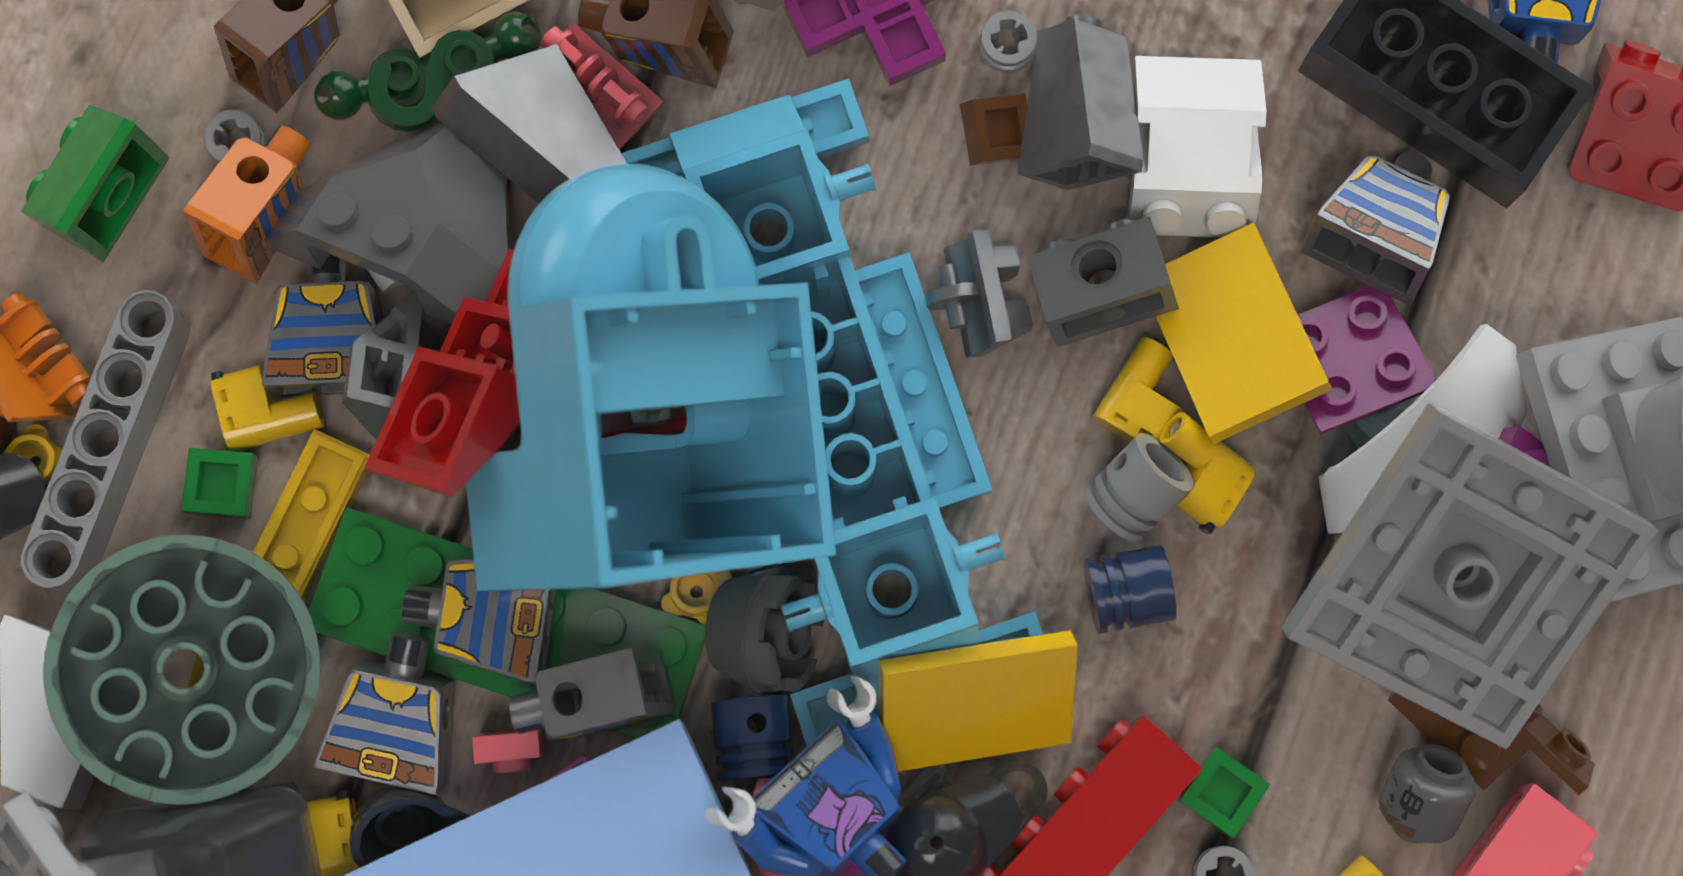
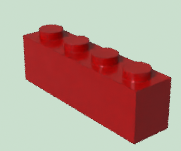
M1145 715L1136 718L1131 725L1122 717L1096 745L1104 753L1101 759L1088 773L1080 766H1077L1053 793L1061 801L1057 808L1045 821L1034 814L1020 829L1017 838L1011 844L1017 850L1013 857L1001 870L992 863L980 876H1108L1203 768Z

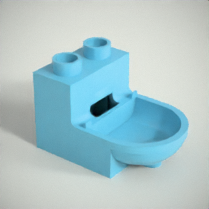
M618 164L582 173L558 186L544 198L526 222L517 241L509 273V315L522 430L521 445L515 451L493 453V456L466 483L477 591L601 588L836 555L808 283L759 286L754 259L745 238L731 216L705 191L672 172L643 164ZM686 407L687 425L681 434L651 435L623 433L601 439L600 414Z

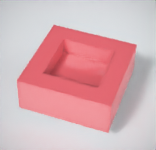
M515 729L480 732L472 737L474 764L492 762L493 773H509L532 769L531 758L541 757L547 752L545 729L521 735Z

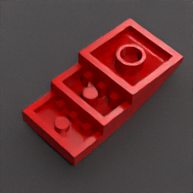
M508 249L486 301L463 298L440 352L417 347L364 469L387 478L453 497L493 456V453L500 449L521 422L508 300L509 273L515 250Z

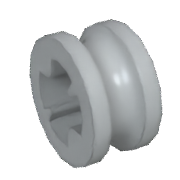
M1003 10L993 14L985 22L981 32L980 52L984 61L992 69L1002 73H1013L1023 69L1031 61L1037 43L1036 29L1032 21L1020 12ZM1012 29L1013 38L1018 34L1023 36L1024 40L1018 43L1016 54L1005 55L1003 54L1004 46H1000L997 50L993 47L992 43L998 41L1000 30Z
M226 110L217 114L209 121L205 129L204 143L207 151L218 163L229 151L225 145H221V141L223 138L230 140L231 137L227 132L236 127L245 136H249L250 140L264 147L266 146L267 139L263 129L249 114L240 110Z
M1216 846L1205 850L1196 859L1192 870V876H1206V870L1217 868V858L1225 856L1231 859L1228 867L1235 868L1238 866L1240 876H1255L1252 863L1247 856L1236 848Z

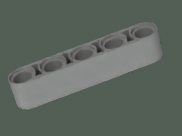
M141 290L134 292L125 298L120 305L24 544L21 555L22 570L29 581L40 587L69 594L74 586L101 562L189 339V320L182 309L156 291ZM165 311L166 322L161 332L153 337H143L142 326L147 316L153 312ZM141 369L143 378L138 391L131 396L121 397L119 384L122 377L130 370ZM115 427L119 435L118 445L109 455L99 457L95 448L98 437L106 429ZM91 486L95 494L94 505L90 512L76 518L72 509L73 499L80 490ZM66 546L71 555L70 566L60 577L53 578L48 567L50 557L57 549Z

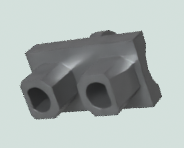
M989 230L972 231L967 234L968 237L965 240L944 248L946 264L937 267L941 287L924 295L928 310L946 309L950 329H960L966 358L983 356L1032 331L1033 328L1029 305L1024 300L1004 301L1000 282H1007L1018 276L1020 262L1016 244L991 241Z

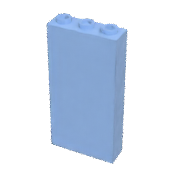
M678 719L344 876L754 875L741 847L732 838V830L715 827L705 818L707 807L718 809L725 816L726 814L684 721Z

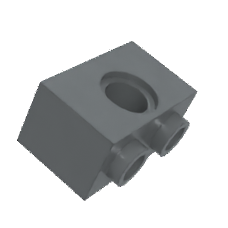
M1150 216L1137 221L1134 219L1119 220L1109 224L1100 233L1078 240H1057L1045 246L1041 252L1027 256L1044 317L1057 347L1179 309ZM1099 271H1115L1114 275L1104 283H1088L1089 279Z

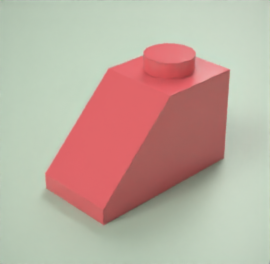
M1535 783L1519 784L1451 876H1580L1593 859L1594 851L1589 846L1599 832Z

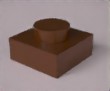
M1026 93L973 99L960 104L970 166L1020 159L1028 107Z

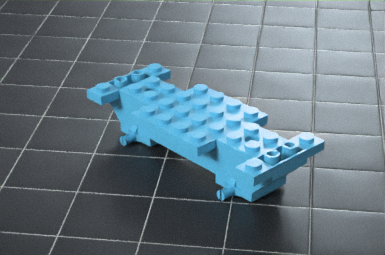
M849 79L794 97L786 95L670 133L669 138L621 153L627 164H643L672 172L695 184L717 201L734 220L748 244L757 270L759 286L808 283L836 555L812 558L818 575V594L785 605L782 604L781 608L785 618L810 610L807 613L786 619L789 632L828 619L829 624L838 634L851 674L790 694L807 747L837 719L846 726L849 717L830 707L827 701V694L833 688L841 693L846 706L852 704L856 699L857 689L851 680V675L870 683L874 688L876 704L872 711L878 715V660L1043 635L1035 611L981 630L978 629L979 623L968 594V571L1000 560L1003 561L1005 560V554L1002 547L979 555L976 554L999 546L1001 542L997 533L959 546L955 538L946 529L940 510L992 493L993 489L931 312L927 309L924 292L910 252L854 270L849 255V247L839 221L840 201L876 190L873 175H871L868 163L864 164V166L831 176L829 170L819 160L869 143V135ZM766 221L778 222L786 228L787 234L780 243L774 246L761 245L752 237L753 231L759 224ZM782 563L748 567V570L751 574ZM886 575H897L908 583L911 596L901 607L894 609L883 607L876 601L873 595L875 583Z

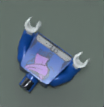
M851 675V680L856 686L857 696L852 704L846 706L841 693L833 688L827 694V701L830 707L849 717L846 726L837 719L753 797L744 790L723 787V792L729 795L733 801V811L728 818L715 808L707 807L705 811L707 821L715 827L732 830V838L766 872L782 876H839L854 863L865 876H895L907 863L905 858L882 836L896 821L900 811L898 801L902 789L893 748L878 715L872 711L876 704L874 688L870 683L854 675Z

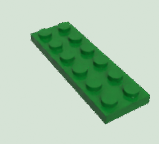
M348 507L345 508L308 610L316 633L387 656L391 632L418 634L430 639L424 668L426 670L507 697L537 690L536 685L434 653L437 628L403 624L402 607L407 586L415 585L443 589L448 561L474 559L472 548ZM593 588L558 589L546 670L628 648L663 652L676 716L610 730L633 739H638L680 719L705 645L706 625ZM582 693L580 694V697H579V705H580V707H581V705H582V700H583Z

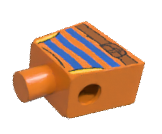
M280 125L265 147L247 137H241L236 140L183 210L203 257L257 285L276 253L275 250L268 248L264 241L297 191L304 188L298 166L311 148V144L306 138L295 130Z

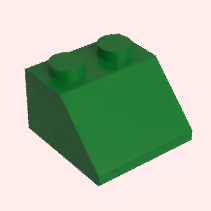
M88 105L83 115L73 119L65 128L60 139V151L48 170H42L31 181L26 192L27 203L21 212L41 227L104 262L170 157L134 122L117 114Z

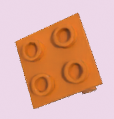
M21 292L15 293L1 304V308L5 313L0 316V416L6 418L8 422L75 419L78 411L77 407L81 404L91 376L76 356L70 354L72 350L67 343L55 345L61 335L56 328L48 329L52 323L42 311L37 301L33 298L26 299Z

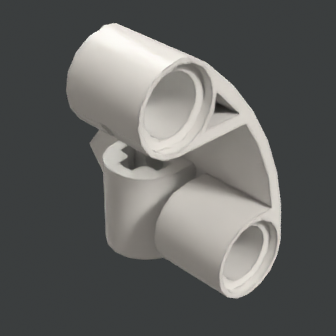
M1488 324L1480 325L1462 351L1416 401L1365 445L1343 461L1329 467L1324 474L1319 475L1318 479L1327 532H1344L1428 402L1437 405L1497 439L1504 428L1521 425L1525 416V398L1520 368L1515 356L1517 355L1516 345Z

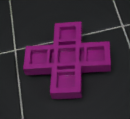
M785 0L782 3L807 57L864 33L889 86L946 61V52L923 5L934 0Z

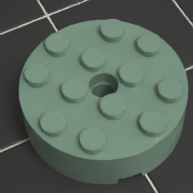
M197 535L163 536L130 545L112 554L91 569L74 586L57 614L47 640L43 665L44 691L52 721L60 738L79 763L96 778L127 794L151 802L180 805L202 803L234 794L252 785L274 769L292 750L310 718L317 698L321 669L320 650L317 634L304 602L288 580L269 562L251 551L217 538ZM176 650H192L203 660L204 674L197 684L181 688L171 684L164 673L165 661Z

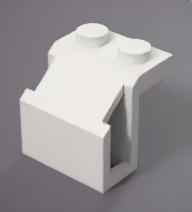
M1135 56L1132 83L1144 160L1142 172L1132 175L1127 219L1137 221L1150 216L1155 234L1163 236L1223 237L1253 222L1256 225L1262 193V167L1257 127H1266L1267 113L1261 60Z

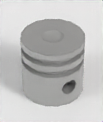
M1140 433L1106 466V469L1100 472L1085 487V497L1096 516L1110 530L1130 542H1139L1158 524V521L1162 520L1194 488V480L1187 467L1174 452L1163 445L1158 439L1148 434Z

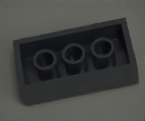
M1344 0L1314 42L1298 69V72L1506 209L1527 190L1595 89V87L1461 0Z

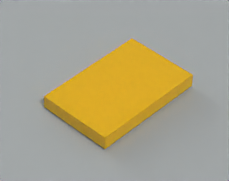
M1254 222L1165 264L1179 309L1158 315L1156 319L1213 444L1333 390Z
M1071 630L878 660V717L892 745L897 771L1070 744L1078 644Z

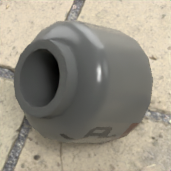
M1437 744L1414 747L1401 752L1395 760L1379 793V809L1387 823L1391 825L1393 831L1405 841L1415 844L1442 843L1453 838L1457 833L1476 796V786L1473 776L1468 771V765L1456 752Z

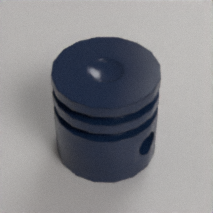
M1161 544L1138 550L1117 552L1114 560L1111 559L1109 554L1101 555L1098 563L1095 562L1093 557L1084 559L1087 596L1098 634L1107 633L1108 626H1112L1114 631L1123 630L1124 623H1127L1130 628L1176 620L1177 608L1174 585L1168 559Z
M787 695L754 696L711 702L715 749L722 750V755L716 756V765H723L724 771L717 773L718 781L755 779L758 776L764 778L774 777L788 765L787 758H793V749H786V742L792 741ZM748 718L752 719L756 724L755 733L750 731L747 726Z

